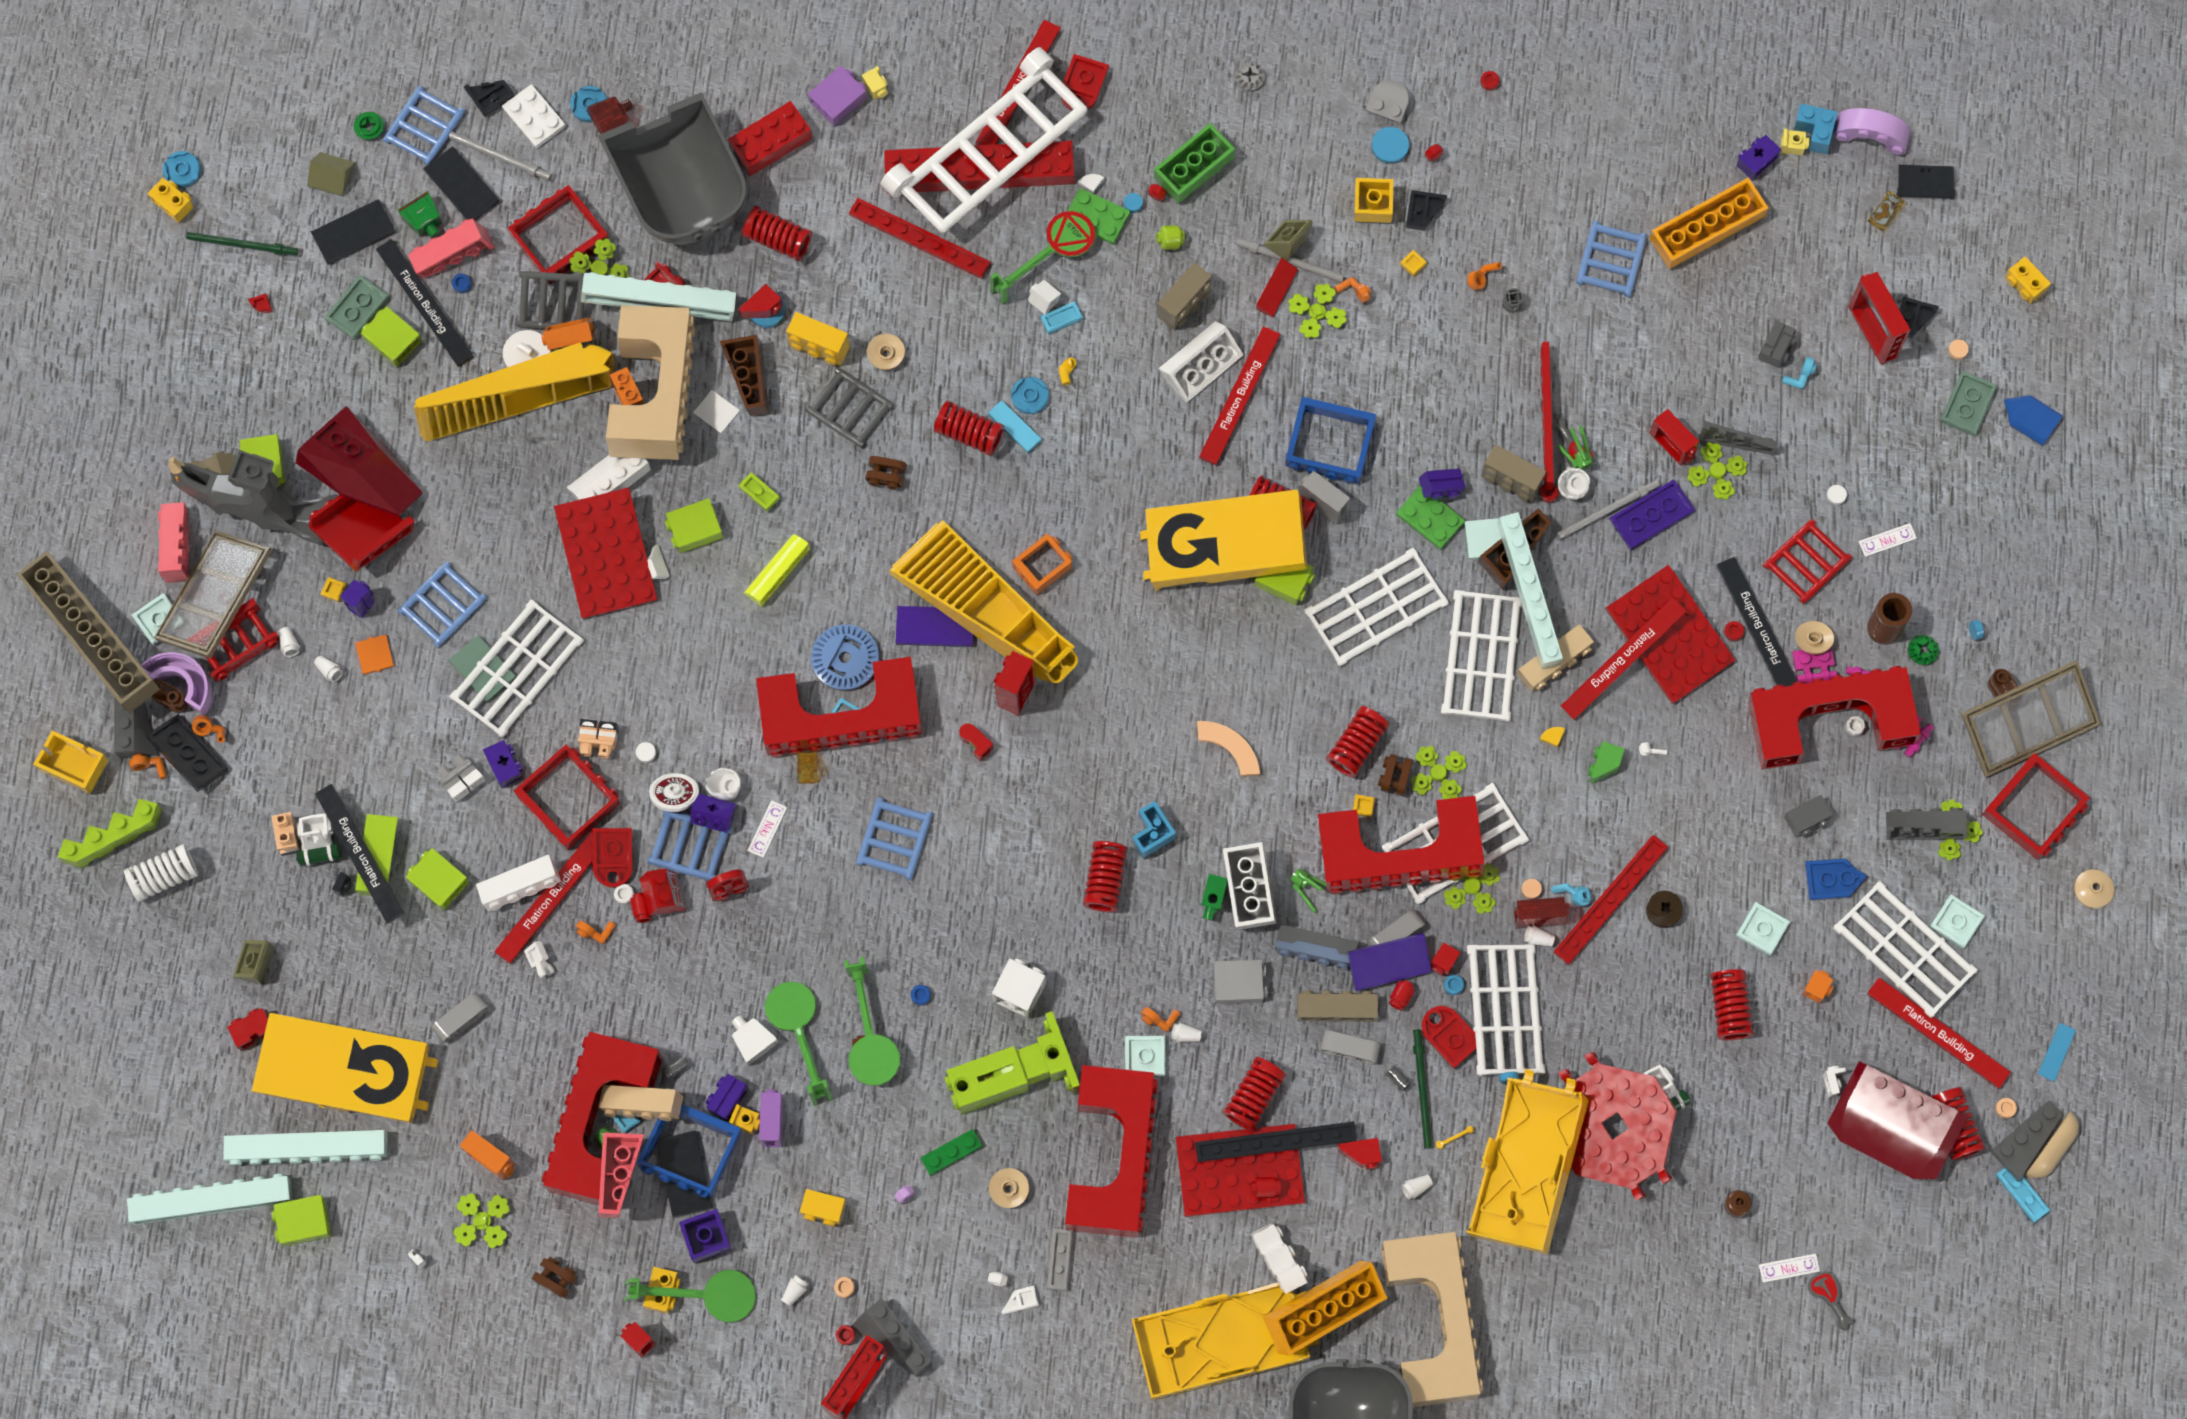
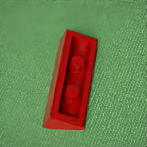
M1280 259L1256 304V310L1273 318L1298 271L1296 267L1285 259Z

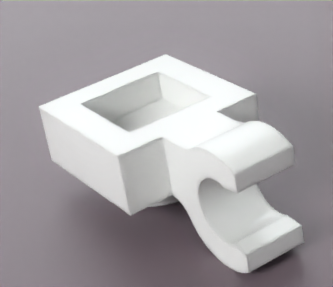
M541 941L534 942L524 950L531 968L536 967L540 978L545 976L546 973L547 976L554 973L553 967L546 962L548 955Z

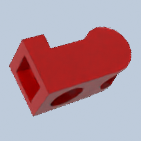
M966 723L960 727L961 741L970 744L975 749L974 757L981 761L994 748L993 743L972 724Z

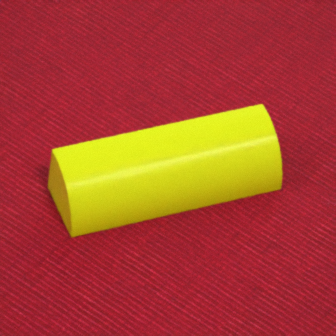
M793 534L743 594L762 607L810 550L809 543Z

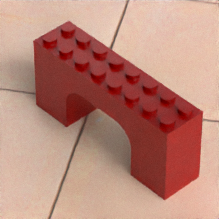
M911 657L872 662L876 694L873 701L867 707L822 715H813L802 709L795 673L756 678L762 732L767 756L780 757L784 753L796 755L801 754L805 750L817 752L822 750L821 748L827 747L829 749H838L841 745L858 746L863 742L875 744L880 742L879 739L895 741L899 737H918V735L922 734Z
M1893 666L1885 671L1875 669L1867 674L1856 672L1852 673L1849 677L1837 675L1831 677L1830 680L1819 678L1812 680V683L1795 682L1792 686L1787 687L1776 685L1773 689L1768 690L1758 688L1751 692L1748 700L1761 770L1800 764L1803 749L1798 722L1811 715L1848 709L1864 712L1872 722L1877 751L1917 744L1921 736L1907 667Z
M1476 796L1436 800L1439 830L1437 839L1434 843L1424 848L1379 853L1369 850L1363 844L1360 837L1357 809L1318 814L1327 893L1341 894L1346 890L1359 892L1363 888L1378 890L1382 886L1389 885L1395 888L1406 883L1419 885L1423 881L1438 883L1441 879L1456 881L1466 876H1469V878L1480 877L1484 874V857Z
M589 1032L588 1037L585 1036L582 1043L584 1051L582 1056L579 1055L576 1067H578V1071L571 1079L572 1091L571 1094L568 1093L566 1096V1111L560 1116V1131L555 1133L553 1140L555 1148L554 1151L549 1153L547 1162L550 1164L548 1171L545 1170L543 1173L542 1182L544 1183L543 1186L550 1193L599 1205L602 1159L594 1157L589 1153L588 1142L598 1111L603 1085L654 1088L663 1057L659 1049Z
M1082 1065L1078 1112L1113 1116L1123 1126L1124 1133L1119 1174L1111 1184L1104 1187L1069 1184L1065 1230L1138 1238V1233H1142L1143 1217H1140V1213H1144L1145 1197H1142V1193L1147 1191V1177H1144V1173L1149 1172V1158L1146 1157V1153L1151 1152L1152 1138H1148V1134L1153 1133L1154 1118H1150V1115L1155 1114L1156 1098H1152V1096L1157 1094L1158 1079L1154 1078V1072Z

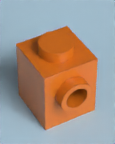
M1815 970L1802 995L1820 1004L1824 996L1829 997L1834 987L1831 985L1833 979L1830 978L1827 972Z

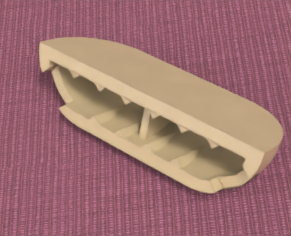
M2068 1112L2024 1174L2026 1177L2043 1178L2048 1176L2056 1167L2079 1132V1123L2073 1112Z

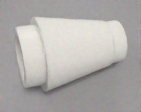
M289 627L280 629L281 653L285 657L297 655L300 646Z
M318 656L315 659L314 665H316L327 681L336 682L342 676L343 671L338 664L323 656Z
M1534 925L1533 927L1528 926L1524 935V941L1528 942L1529 945L1552 947L1555 935H1551Z
M1180 1022L1179 1024L1174 1023L1171 1039L1176 1040V1042H1200L1202 1031Z
M1429 1175L1405 1181L1401 1188L1407 1199H1415L1432 1186L1433 1182Z
M795 1275L794 1278L790 1279L781 1300L787 1305L792 1306L807 1290L806 1287L809 1283Z

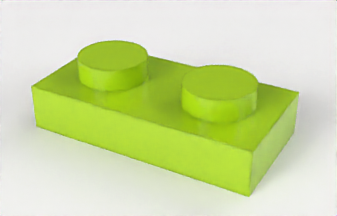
M752 472L738 485L739 489L766 512L780 499L779 495Z

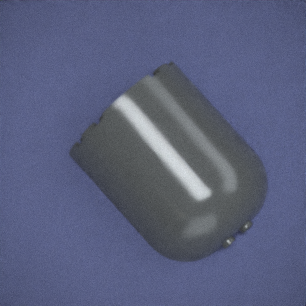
M702 92L667 106L668 115L636 128L633 121L598 135L641 225L651 236L669 244H691L719 233L736 218L745 201V178Z
M1336 1359V1363H1321L1309 1368L1297 1379L1290 1394L1289 1419H1413L1412 1395L1402 1376L1388 1366L1369 1363V1360L1358 1359L1357 1364H1349L1347 1359Z

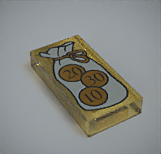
M1888 191L1867 222L1883 232L1905 201L1891 191Z

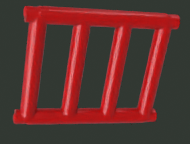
M1810 519L1762 565L1766 570L1770 569L1800 597L1799 601L1802 604L1815 595L1853 558L1849 553L1845 554L1816 527V522L1813 519ZM1808 531L1813 533L1840 559L1833 567L1802 539ZM1797 544L1826 573L1818 579L1788 550ZM1783 556L1813 586L1805 592L1775 563Z

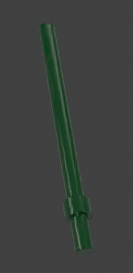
M187 232L186 235L188 240L274 252L276 255H298V248L287 247L279 243L273 245Z
M1421 1029L1413 1030V1054L1416 1056L1424 1149H1432L1423 1056L1425 1054V1045H1422Z

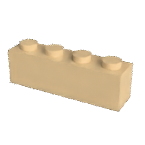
M1580 624L1557 640L1563 657L1560 664L1541 669L1538 657L1536 656L1518 669V677L1531 692L1535 689L1541 690L1546 686V681L1550 678L1556 679L1562 673V669L1566 666L1568 668L1572 667L1577 662V658L1581 655L1585 657L1593 650L1594 641Z
M603 1085L598 1108L604 1112L605 1116L613 1118L616 1115H621L629 1119H633L636 1116L646 1120L659 1118L663 1121H671V1119H679L683 1096L673 1089Z

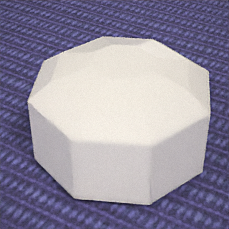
M1859 716L1850 717L1845 724L1846 732L1851 736L1861 735L1865 729L1864 720Z
M1001 1272L989 1273V1284L1001 1287L1007 1285L1008 1277Z

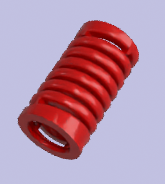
M756 205L749 212L745 220L742 236L767 246V248L773 249L776 252H780L782 255H787L789 258H794L798 262L809 247L812 231L806 228L801 230L800 225H795L793 222L788 223L787 219L782 220V217L776 216L774 213L769 214L767 210L762 211L761 207Z
M947 400L939 411L933 430L940 435H945L954 441L958 440L961 444L965 443L968 447L971 446L975 450L978 449L980 452L992 456L1002 438L1004 425L997 421L993 423L992 419L986 420L985 416L979 418L978 413L973 414L971 410L966 412V408L961 407L959 409L957 404Z
M1261 475L1254 484L1249 496L1275 493L1276 491L1283 492L1285 491V486L1281 485L1279 487L1277 482L1272 484L1271 479H1265ZM1301 495L1305 531L1315 513L1317 502H1311L1309 498L1305 499Z
M1360 706L1355 713V717L1351 719V723L1347 725V729L1343 731V735L1339 737V741L1335 743V747L1326 756V761L1340 773L1355 778L1360 771L1359 767L1364 765L1363 761L1368 759L1367 755L1372 753L1371 749L1376 747L1375 743L1380 741L1379 736H1383L1388 729L1389 722L1376 711L1366 706ZM1340 765L1344 766L1348 770L1341 768Z
M1095 841L1092 846V859L1090 860L1089 874L1087 875L1088 881L1086 882L1087 888L1085 889L1083 906L1100 912H1116L1118 907L1115 904L1119 903L1117 896L1120 895L1119 889L1122 886L1120 882L1123 880L1121 874L1124 873L1122 867L1125 866L1124 860H1126L1128 848L1115 842ZM1104 847H1115L1118 849H1108Z
M1730 969L1710 974L1712 980L1711 987L1713 988L1712 995L1714 996L1713 1002L1715 1004L1714 1010L1716 1011L1715 1017L1717 1019L1716 1025L1718 1026V1039L1729 1041L1752 1037L1754 1035L1751 1029L1752 1021L1748 1020L1751 1018V1013L1748 1012L1751 1008L1749 1005H1746L1750 1002L1749 998H1747L1749 993L1745 990L1748 987L1747 983L1744 982L1747 979L1746 971Z
M1255 1057L1252 1062L1253 1064L1250 1065L1251 1070L1246 1072L1242 1083L1238 1085L1234 1096L1231 1097V1102L1227 1104V1107L1222 1112L1230 1121L1249 1131H1254L1258 1121L1261 1119L1260 1115L1265 1112L1263 1108L1268 1107L1267 1102L1272 1100L1271 1095L1276 1094L1275 1089L1280 1087L1286 1077V1074L1280 1068L1260 1057Z
M1962 1087L1949 1089L1932 1096V1098L1952 1108L1967 1103ZM1957 1097H1960V1099H1958V1100L1951 1101V1100H1953V1099H1955V1098H1957ZM1969 1105L1956 1108L1961 1113L1970 1109ZM1971 1112L1965 1113L1969 1118H1972ZM1968 1120L1963 1129L1975 1125V1120ZM1977 1127L1962 1130L1949 1155L1951 1161L1971 1156L1986 1149L1982 1139H1980V1134L1966 1137L1978 1132Z

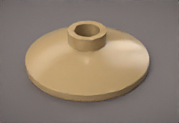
M880 334L874 337L867 347L868 360L874 367L881 370H890L897 367L905 356L904 344L897 336L892 334ZM889 352L890 355L885 357L883 356V353Z
M1808 621L1797 628L1795 642L1801 650L1807 653L1822 654L1832 647L1834 634L1824 623Z
M2091 869L2084 871L2078 876L2075 881L2074 891L2077 899L2083 905L2089 908H2101L2107 905L2113 898L2114 884L2106 873ZM2093 884H2097L2099 890H2094Z
M1005 1168L999 1170L992 1176L989 1182L990 1197L1000 1207L1015 1208L1021 1205L1028 1196V1181L1024 1174L1016 1169ZM1007 1186H1011L1013 1188V1191L1011 1193H1007L1005 1191V1188Z

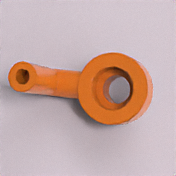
M1501 262L1486 264L1480 270L1470 272L1467 279L1472 290L1483 289L1486 284L1485 274L1501 269Z
M1350 277L1334 286L1337 293L1352 286L1360 302L1364 303L1370 300L1369 295H1371L1369 287L1366 284L1358 283L1354 277Z
M199 715L193 719L192 730L195 734L205 736L210 732L217 733V741L219 743L225 741V728L223 726L212 724L211 719L205 715Z
M136 754L129 760L132 771H140L151 765H156L159 779L167 778L163 759L160 756L148 758L143 756V754Z
M579 920L575 928L577 929L576 933L585 939L591 937L603 944L616 925L609 921L601 934L581 920Z
M1144 1007L1140 1014L1143 1016L1142 1021L1150 1026L1152 1024L1157 1025L1167 1032L1181 1013L1174 1009L1166 1022L1148 1007Z

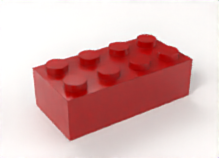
M789 101L727 140L730 150L750 177L811 140L812 132L792 101Z
M1012 651L1010 656L1007 655L1002 664L1004 668L1001 673L998 672L993 683H995L997 706L1019 716L1036 683L1034 660Z

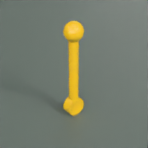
M1468 1126L1466 1130L1444 1141H1437L1436 1147L1442 1149L1445 1144L1467 1133H1473V1126Z

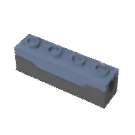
M1280 925L1275 951L1284 957L1294 955L1298 956V959L1302 961L1312 959L1321 965L1327 966L1330 963L1337 965L1339 969L1348 970L1350 964L1347 952L1356 950L1358 941Z

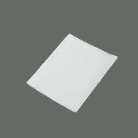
M711 390L693 413L721 433L740 410Z

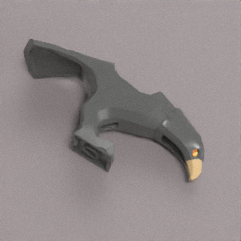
M239 450L230 474H219L190 463L180 462L175 457L170 458L168 467L172 483L202 504H206L218 515L224 513L233 514L255 523L261 529L281 530L293 533L306 541L318 545L324 543L308 527L309 516L313 511L324 507L327 501L338 497L337 494L304 502L291 500L277 489L279 479L272 472L274 467L273 460Z

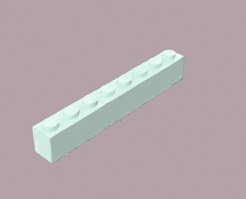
M593 272L584 273L581 302L616 307L629 305L690 308L691 316L731 322L733 320L736 292L729 290H713L708 287L698 288L691 285H675L670 282L660 283L653 280L644 281L631 277H617L615 275L606 276Z
M1519 512L1502 516L1497 524L1540 667L1543 669L1558 665L1563 657Z
M385 1130L224 1136L223 1160L229 1163L230 1166H241L245 1162H249L250 1165H261L262 1162L278 1165L282 1164V1161L300 1164L302 1160H309L310 1163H321L322 1160L330 1159V1162H342V1159L358 1162L362 1161V1158L380 1161L382 1157H387L388 1133Z
M275 1174L273 1178L268 1179L260 1176L254 1177L253 1181L245 1182L244 1179L234 1180L232 1184L217 1182L213 1183L211 1187L196 1185L190 1190L175 1188L173 1192L165 1193V1191H154L153 1195L147 1196L144 1193L134 1194L133 1198H127L129 1223L139 1225L274 1206L273 1204L293 1200L291 1179L285 1176V1174Z

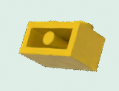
M162 178L147 194L152 202L179 223L194 208L191 203L192 198L183 191L181 193L177 190L178 186L170 180L168 182Z
M2026 256L2008 269L2005 275L2008 284L2015 287L2019 291L2021 298L2025 301L2027 300L2030 304L2044 294L2051 285Z
M806 1189L800 1214L807 1221L815 1222V1219L823 1221L824 1225L834 1227L835 1224L840 1225L846 1200Z
M653 1267L648 1287L679 1289L681 1279L677 1272ZM646 1295L643 1307L648 1310L669 1314V1311L674 1309L676 1298Z

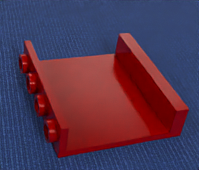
M338 495L334 500L327 501L320 510H315L310 514L308 527L357 572L413 531L415 521L410 516L403 520L393 514Z

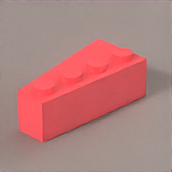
M472 218L463 221L456 228L447 230L444 235L431 239L428 244L415 248L408 256L416 274L424 279L445 270L448 264L457 265L462 262L464 257L471 255L475 257L480 255V250L487 247L488 250H491L495 246L487 229Z
M184 502L161 504V511H158L160 522L158 532V572L166 583L186 582L190 575L188 508Z
M603 1133L598 1217L619 1218L644 1134Z

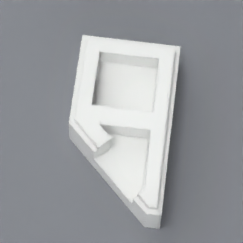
M653 546L651 554L647 558L651 576L653 579H667L670 575L659 546Z
M1034 1286L1014 1290L1002 1310V1315L1038 1307Z

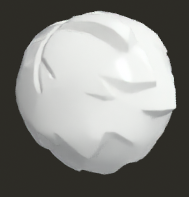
M1567 467L1558 479V489L1561 495L1569 500L1583 498L1589 489V475L1580 468Z
M719 768L712 771L711 776L706 779V789L712 796L720 800L728 801L734 799L741 788L740 776L732 769Z

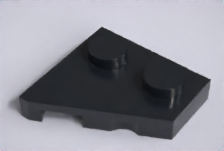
M505 80L493 83L485 82L478 86H464V90L484 117L515 96Z
M1411 190L1406 228L1425 230L1447 201V195Z
M1907 297L1902 298L1899 310L1911 329L1908 338L1914 337L1938 311L1939 306Z

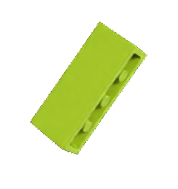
M367 814L363 839L388 882L398 817ZM358 873L355 891L359 895L371 896Z

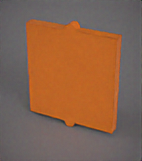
M386 634L355 642L363 675L376 671L379 673L383 669L394 667Z

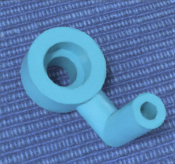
M1806 357L1799 380L1784 375L1782 383L1800 389L1804 388L1809 374H1813L1817 364L1814 363V359Z
M1564 883L1551 887V891L1554 894L1565 891L1571 894L1573 904L1578 907L1588 905L1591 901V893L1585 886L1574 888L1570 884Z

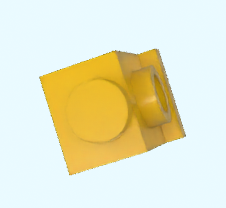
M736 1104L729 1123L753 1135L754 1131H758L760 1128V1114ZM744 1116L750 1117L748 1122L742 1121Z

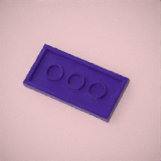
M1673 479L1611 516L1609 520L1631 551L1695 512V509Z
M897 606L896 645L973 647L974 635L936 607Z
M1423 933L1347 952L1355 991L1431 972L1425 935Z

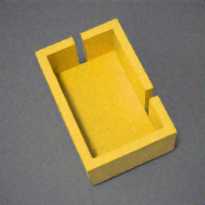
M795 312L786 330L788 343L792 349L805 351L813 358H825V362L833 366L835 364L842 365L850 348L848 333L798 312Z
M52 730L44 744V747L51 752V755L41 749L33 765L39 771L91 794L109 760L104 754L92 748H87L85 745Z

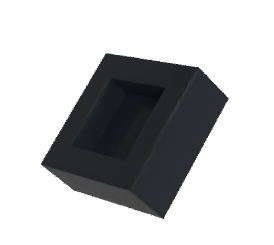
M340 872L332 888L333 892L343 897L344 892H348L351 886V879L347 874Z

